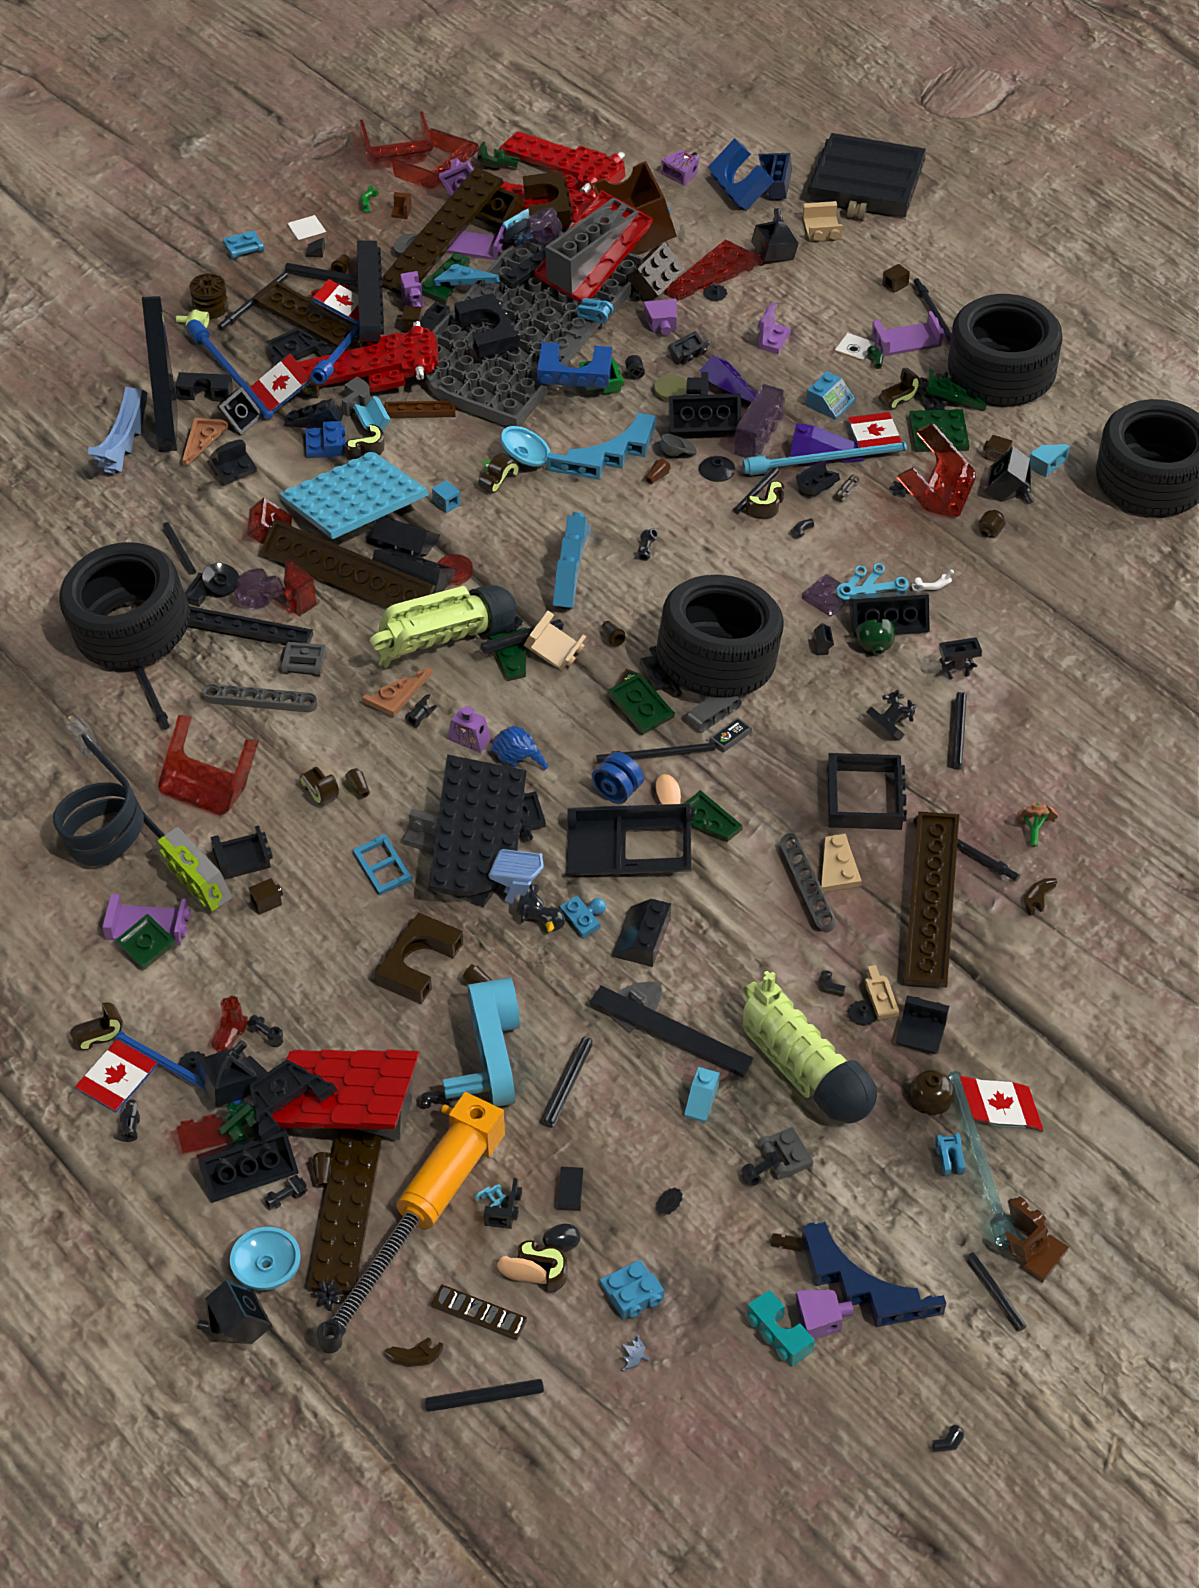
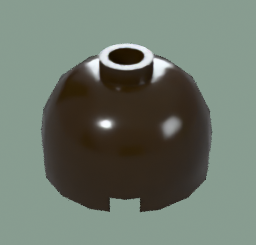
M936 1070L923 1071L914 1078L910 1085L909 1100L911 1105L921 1113L924 1111L933 1116L943 1114L950 1108L953 1101V1085L944 1073Z

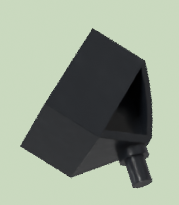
M780 208L774 209L773 221L755 225L751 243L764 261L794 260L799 244L783 220V217H781Z
M1012 447L990 466L985 491L1000 502L1018 495L1024 497L1027 504L1034 502L1031 495L1030 458Z
M240 1040L235 1047L198 1059L199 1077L215 1107L252 1096L249 1084L257 1080V1075L243 1052L247 1047L243 1040Z
M227 1280L205 1298L208 1321L199 1320L197 1324L198 1329L206 1330L215 1338L240 1344H253L272 1327L254 1290Z

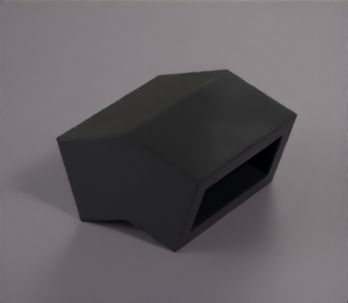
M821 623L814 629L813 640L816 655H829V649L834 645L831 627L824 623Z

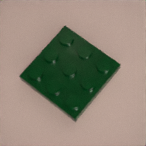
M963 409L910 411L909 418L915 452L969 451L970 444Z

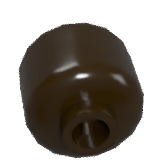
M998 510L986 511L978 522L980 533L987 538L997 537L1006 523L1004 515Z

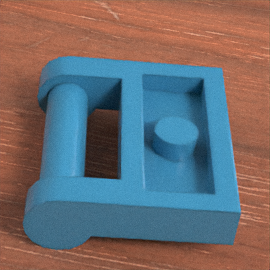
M255 230L223 238L224 246L231 259L255 251H264V245Z

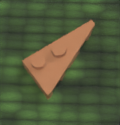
M194 418L182 459L183 465L188 466L229 427V422L222 419Z
M432 668L417 671L416 676L406 679L404 677L391 683L389 686L379 688V692L374 695H364L362 697L363 703L395 717L432 675Z

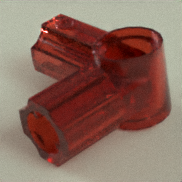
M230 996L223 998L220 1004L222 1010L220 1028L211 1043L212 1048L217 1052L230 1049L238 1035H242L246 1030L248 1017L242 1014L241 1003L238 1001V997Z

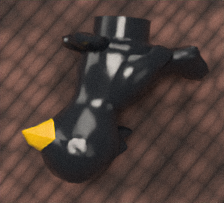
M530 884L528 896H520L517 912L522 913L521 922L524 923L526 918L542 921L548 932L561 929L565 924L563 912L553 906L547 908L537 894L539 886L537 884Z

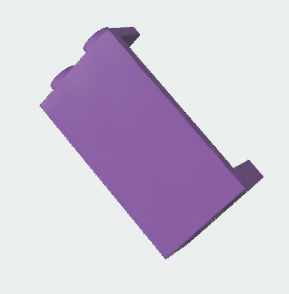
M501 226L498 236L463 231L445 253L454 254L457 252L465 256L497 260L499 254L503 252V244L507 242L503 237L505 228Z
M932 311L928 312L927 323L884 330L880 320L873 321L871 335L883 356L942 346V339L945 337L944 330L940 328L937 317L935 318Z
M111 894L103 923L105 940L115 941L146 914H149L175 939V945H181L182 937H186V920H190L191 909L187 907L186 899L181 900L180 908L177 909L122 905L120 895Z

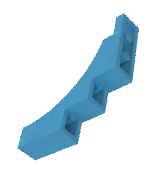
M638 413L636 419L627 430L605 443L587 448L569 449L567 455L548 453L547 471L600 480L605 466L623 469L627 455L646 457L655 432L656 416Z

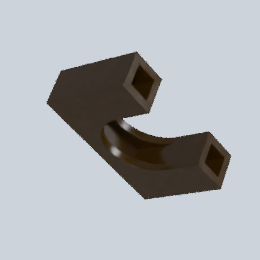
M562 171L522 176L526 200L541 197L555 199L549 203L528 206L529 220L532 225L531 230L571 224L570 217H573V209L571 207L566 177H563Z
M418 912L415 918L409 921L405 932L398 936L393 949L388 950L383 963L376 967L377 986L422 1004L432 990L431 976L407 966L404 963L405 958L416 950L430 949L453 959L463 945V931Z

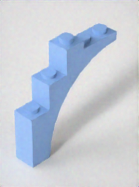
M125 387L120 411L110 434L99 446L88 448L87 454L93 456V460L99 461L98 467L103 468L106 473L115 474V471L122 472L125 452L131 453L134 434L141 435L148 392L143 389Z

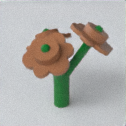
M1032 803V806H1027L1017 813L1015 823H1027L1030 828V846L1037 847L1039 828L1044 821L1050 820L1055 822L1059 815L1049 805ZM1034 817L1033 824L1030 821V818Z

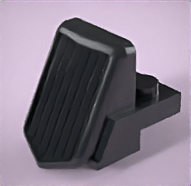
M242 439L227 442L218 447L209 456L210 460L207 461L215 476L218 475L224 485L257 472V467L246 452V443Z

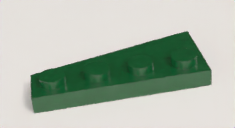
M455 252L421 284L422 295L446 305L448 297L452 295L453 288L457 285L443 282L440 286H435L434 279L454 264L468 267L470 258Z

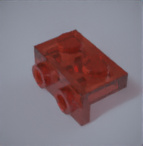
M216 1114L203 1116V1121L194 1123V1119L180 1122L181 1126L177 1127L182 1154L226 1144V1137L219 1130L223 1126L221 1117L216 1118Z

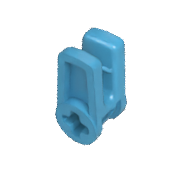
M583 298L582 305L577 307L578 317L603 324L607 321L608 315L613 312L614 308L608 301Z
M954 1133L953 1136L943 1137L942 1135H936V1151L939 1155L943 1176H949L951 1173L952 1162H950L949 1155L954 1159L957 1174H964L965 1163L960 1134Z

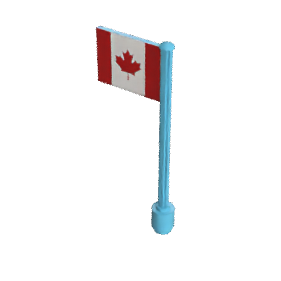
M890 412L848 417L847 421L859 448L773 460L766 459L765 455L748 457L747 460H743L744 474L752 476L767 474V470L773 467L895 451L905 452L907 444L901 440Z

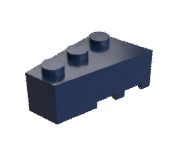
M758 154L760 167L774 180L767 188L770 199H786L792 173L791 154Z

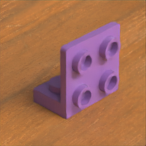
M772 302L770 307L766 308L764 317H761L759 320L758 328H760L757 341H759V349L779 354L791 334V328L775 324L776 303Z

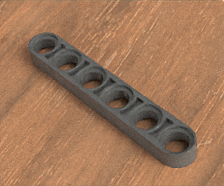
M209 684L203 688V698L207 703L298 712H312L317 708V697L307 692ZM211 691H214V692L217 693V694H215L214 696H208V695H207V693H209V692H211ZM230 693L236 694V696L232 698L226 697V695ZM254 695L255 698L249 700L246 699V696ZM267 697H274V698H275V699L272 700V701H266V700H265V698H267ZM289 698L294 700L291 703L284 702V700ZM307 700L313 701L310 705L303 704Z
M787 833L780 840L781 848L816 925L821 931L830 932L837 924L833 911L801 841L795 834ZM789 840H795L792 847H786ZM802 855V859L799 862H793L795 856ZM809 870L807 877L800 878V874L803 871ZM816 886L815 892L807 894L809 887ZM822 901V908L815 910V904ZM830 917V923L822 926V920Z

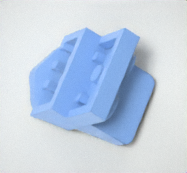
M506 849L498 852L488 877L506 886L504 890L507 893L505 902L512 904L516 894L526 895L531 881L544 867L543 854Z

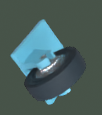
M528 209L502 224L507 230L503 235L504 239L508 243L514 241L517 246L521 245L524 240L546 235L542 228L531 230L532 225L529 220Z

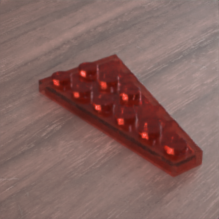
M725 239L673 281L664 290V295L679 301L695 294V291L701 288L705 290L706 287L713 283L720 284L739 276V273L742 271H751L754 266H763L766 264V261L761 256Z

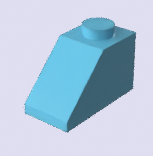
M1067 444L1041 445L1029 455L1031 469L1047 477L1068 459L1070 446Z
M698 1067L692 1082L684 1117L706 1123L719 1088V1072Z

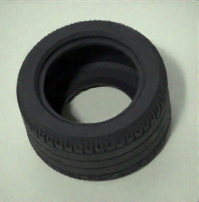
M993 294L978 298L965 305L954 319L948 355L949 374L951 378H954L955 384L967 391L966 394L973 399L978 397L987 404L1015 406L1033 401L1045 394L1056 378L1063 339L1061 325L1054 314L1044 305L1024 296Z
M1162 399L1136 401L1115 411L1103 428L1096 464V477L1102 491L1120 507L1145 516H1171L1187 511L1199 503V413L1183 404ZM1142 457L1158 458L1169 463L1155 462Z
M122 542L98 548L84 556L70 569L60 587V608L77 648L88 660L103 667L127 669L154 662L166 655L178 644L189 624L190 607L176 567L165 553L150 545ZM135 600L145 601L141 606L130 612L107 616L110 611L123 603Z
M718 574L691 578L676 586L668 594L664 602L656 647L658 661L670 678L694 693L708 697H734L751 693L766 684L775 670L784 628L782 611L776 601L765 590L747 580Z

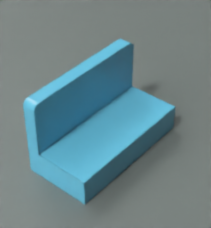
M373 396L366 407L357 404L353 407L363 427L369 430V424H374L384 431L391 420L378 397Z

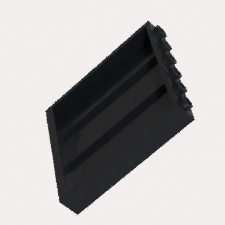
M831 133L829 139H826L825 148L822 149L818 166L815 167L814 175L811 178V184L808 185L807 194H810L809 201H836L837 206L849 207L850 201H856L857 204L867 203L866 211L906 217L925 162L926 148Z

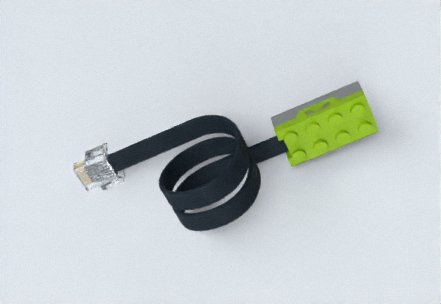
M73 715L65 719L66 729L79 752L86 759L95 755L122 784L101 782L87 785L70 793L58 804L53 814V823L72 858L88 866L107 863L120 856L134 843L144 822L159 838L157 840L161 847L159 852L167 860L165 863L171 873H177L175 875L181 884H187L188 891L193 896L197 895V900L203 907L207 906L213 912L233 897L221 872L179 827L165 835L144 813L127 779L101 752V747L96 741L92 729L82 718L76 720ZM107 796H116V797L125 798V799H121V798H107V799H102V800H98V801L89 803V804L83 806L82 808L78 809L76 812H74V813L67 819V821L65 822V824H64V826H63V823H64L65 819L67 818V816H68L74 809H76V808L79 807L80 805H82V804H84V803H86V802H88V801H90V800H93V799H96V798H100V797H107ZM118 812L101 829L88 835L73 836L89 820L103 814ZM132 818V820H131L130 824L128 825V827L126 828V830H125L116 840H114V841H113L112 843H110L109 845H107V846H105V847H103V848H101V849H99V850H95V851H91V852L78 851V850H90V849H94V848L100 847V846H102V845L108 843V842L111 841L113 838H115V837L126 827V825L129 823L130 819Z

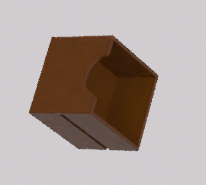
M646 161L635 165L629 178L621 183H610L606 179L592 183L596 196L603 190L653 218V223L650 225L649 230L639 239L630 253L637 254L677 237L665 197Z

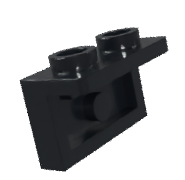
M694 331L669 344L667 349L679 365L683 362H690L696 355L701 356L705 354L710 342L709 340L704 342L697 331Z
M820 461L796 475L799 491L811 496L820 494L822 490L832 487L834 483L841 480L839 473L827 470L825 461Z

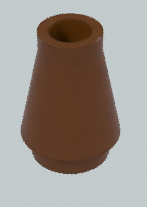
M662 458L656 460L645 476V480L649 484H653L669 474L670 464Z

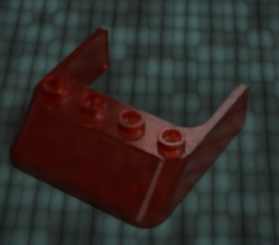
M423 111L420 112V127L424 140L371 147L363 119L359 120L361 138L367 159L372 163L425 157L433 149V142Z
M431 128L429 129L431 146L451 152L452 155L433 171L393 159L394 176L428 189H433L442 182L439 174L451 169V160L458 158L460 163L466 162L478 152V143Z
M931 423L917 431L918 436L932 450L936 457V464L928 483L914 467L899 473L897 479L926 511L956 518L960 516L974 484L976 474L973 467L934 423Z
M178 715L158 782V788L166 796L217 815H224L229 812L245 789L259 740H245L234 774L190 758L185 754L184 743L192 716Z

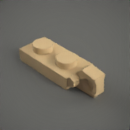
M876 965L868 966V978L865 979V986L877 1019L898 1017L899 1009L887 977L879 975Z

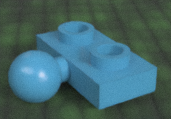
M576 896L562 904L560 909L584 939L601 928L599 921L593 914L600 915L604 913L606 903L601 898H595L587 908L581 899Z

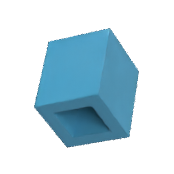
M447 480L432 488L433 503L445 513L461 505L460 491Z

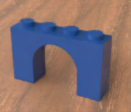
M734 138L708 168L711 170L710 175L716 181L719 180L718 185L722 189H726L725 193L731 199L734 198L733 203L738 208L742 206L745 210H748L774 180L757 165L745 179L734 183L737 169L751 155L746 147Z
M542 342L537 370L538 384L595 388L609 387L612 347L594 346L593 359L588 365L571 368L559 361V343Z

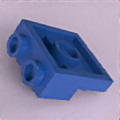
M341 421L323 422V428L306 429L307 458L343 456L346 438H342V436H346L345 425L341 426Z

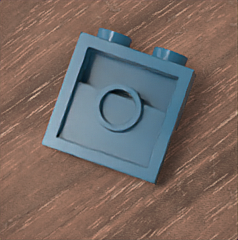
M641 1259L600 1279L601 1287L623 1320L629 1317H636L643 1310L649 1307H656L664 1300V1289L654 1274L649 1273Z

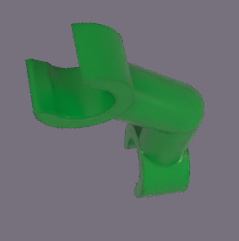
M373 185L369 186L368 191L360 196L364 212L371 211L369 207L370 202L367 199L371 196L379 195V188L373 190Z

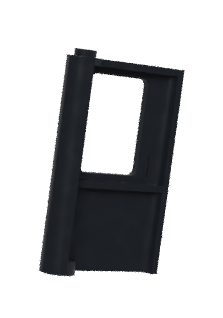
M690 803L568 808L567 876L692 872L691 820H695V807H691ZM675 828L683 830L682 857L626 859V832L628 830Z

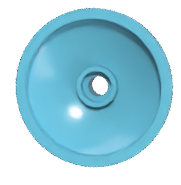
M509 426L502 431L500 441L503 449L511 458L521 464L532 467L542 466L547 463V455L550 453V449L546 442L536 433L519 426Z
M259 1227L245 1233L234 1244L230 1255V1265L235 1278L244 1286L255 1290H271L284 1285L296 1274L301 1260L300 1248L295 1238L285 1230L276 1227Z

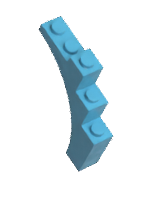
M573 512L572 515H567L566 533L562 539L561 557L557 563L553 606L574 608L581 558L587 537L591 534V526L587 525L588 517H583L584 513Z

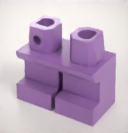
M417 271L400 274L401 296L404 307L405 305L420 306L423 309L422 285L419 283Z

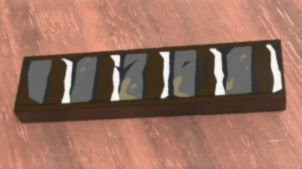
M441 1284L431 1303L435 1309L514 1340H518L527 1322V1317L443 1284Z

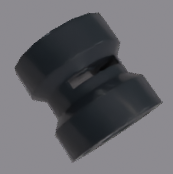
M631 355L626 358L625 366L629 378L633 380L642 378L645 374V369L641 357Z

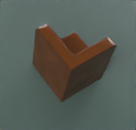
M395 192L393 195L394 208L391 214L392 218L408 219L412 208L411 194Z

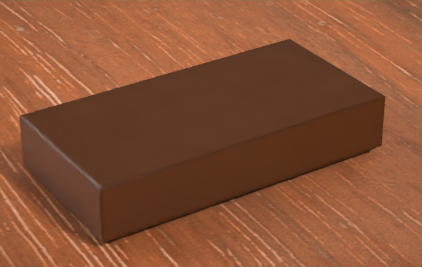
M1050 1234L1048 1235L1049 1248L1035 1259L1026 1263L1023 1269L1041 1282L1046 1280L1069 1249V1246Z

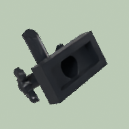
M977 637L939 643V651L942 656L939 662L942 664V670L948 675V678L953 679L951 670L954 668L962 669L963 667L966 669L965 676L969 677L970 671L978 666L977 663H974L973 658L982 656V649Z
M895 690V692L882 696L883 700H887V704H891L883 714H880L872 706L866 713L901 740L905 734L895 724L900 718L906 719L908 717L909 722H913V715L917 706L912 704L911 700H907V706H904L898 700L903 699L904 695L900 694L899 690Z

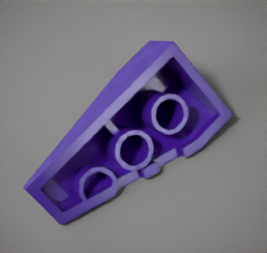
M713 355L699 370L700 372H708L709 384L713 383L733 394L741 393V398L755 405L765 406L759 396L752 389L747 388L749 384L740 378V373L727 360Z
M796 423L790 457L857 449L859 447L856 442L819 427ZM865 456L827 460L825 464H830V461H840L841 463L863 462ZM815 462L804 463L799 465L810 466L813 465Z

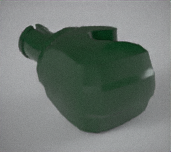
M485 141L479 147L477 159L482 167L490 169H501L503 165L518 167L519 157L505 155L503 149H500L499 153L494 149V157L489 156Z

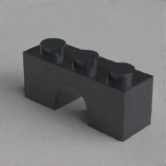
M179 372L175 385L177 400H195L198 393L210 392L212 401L221 402L232 393V377L227 374Z

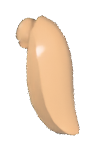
M667 774L660 775L656 781L659 802L661 804H680L681 795L676 780Z
M502 1256L497 1263L500 1273L511 1280L546 1284L549 1276L546 1270L533 1261Z

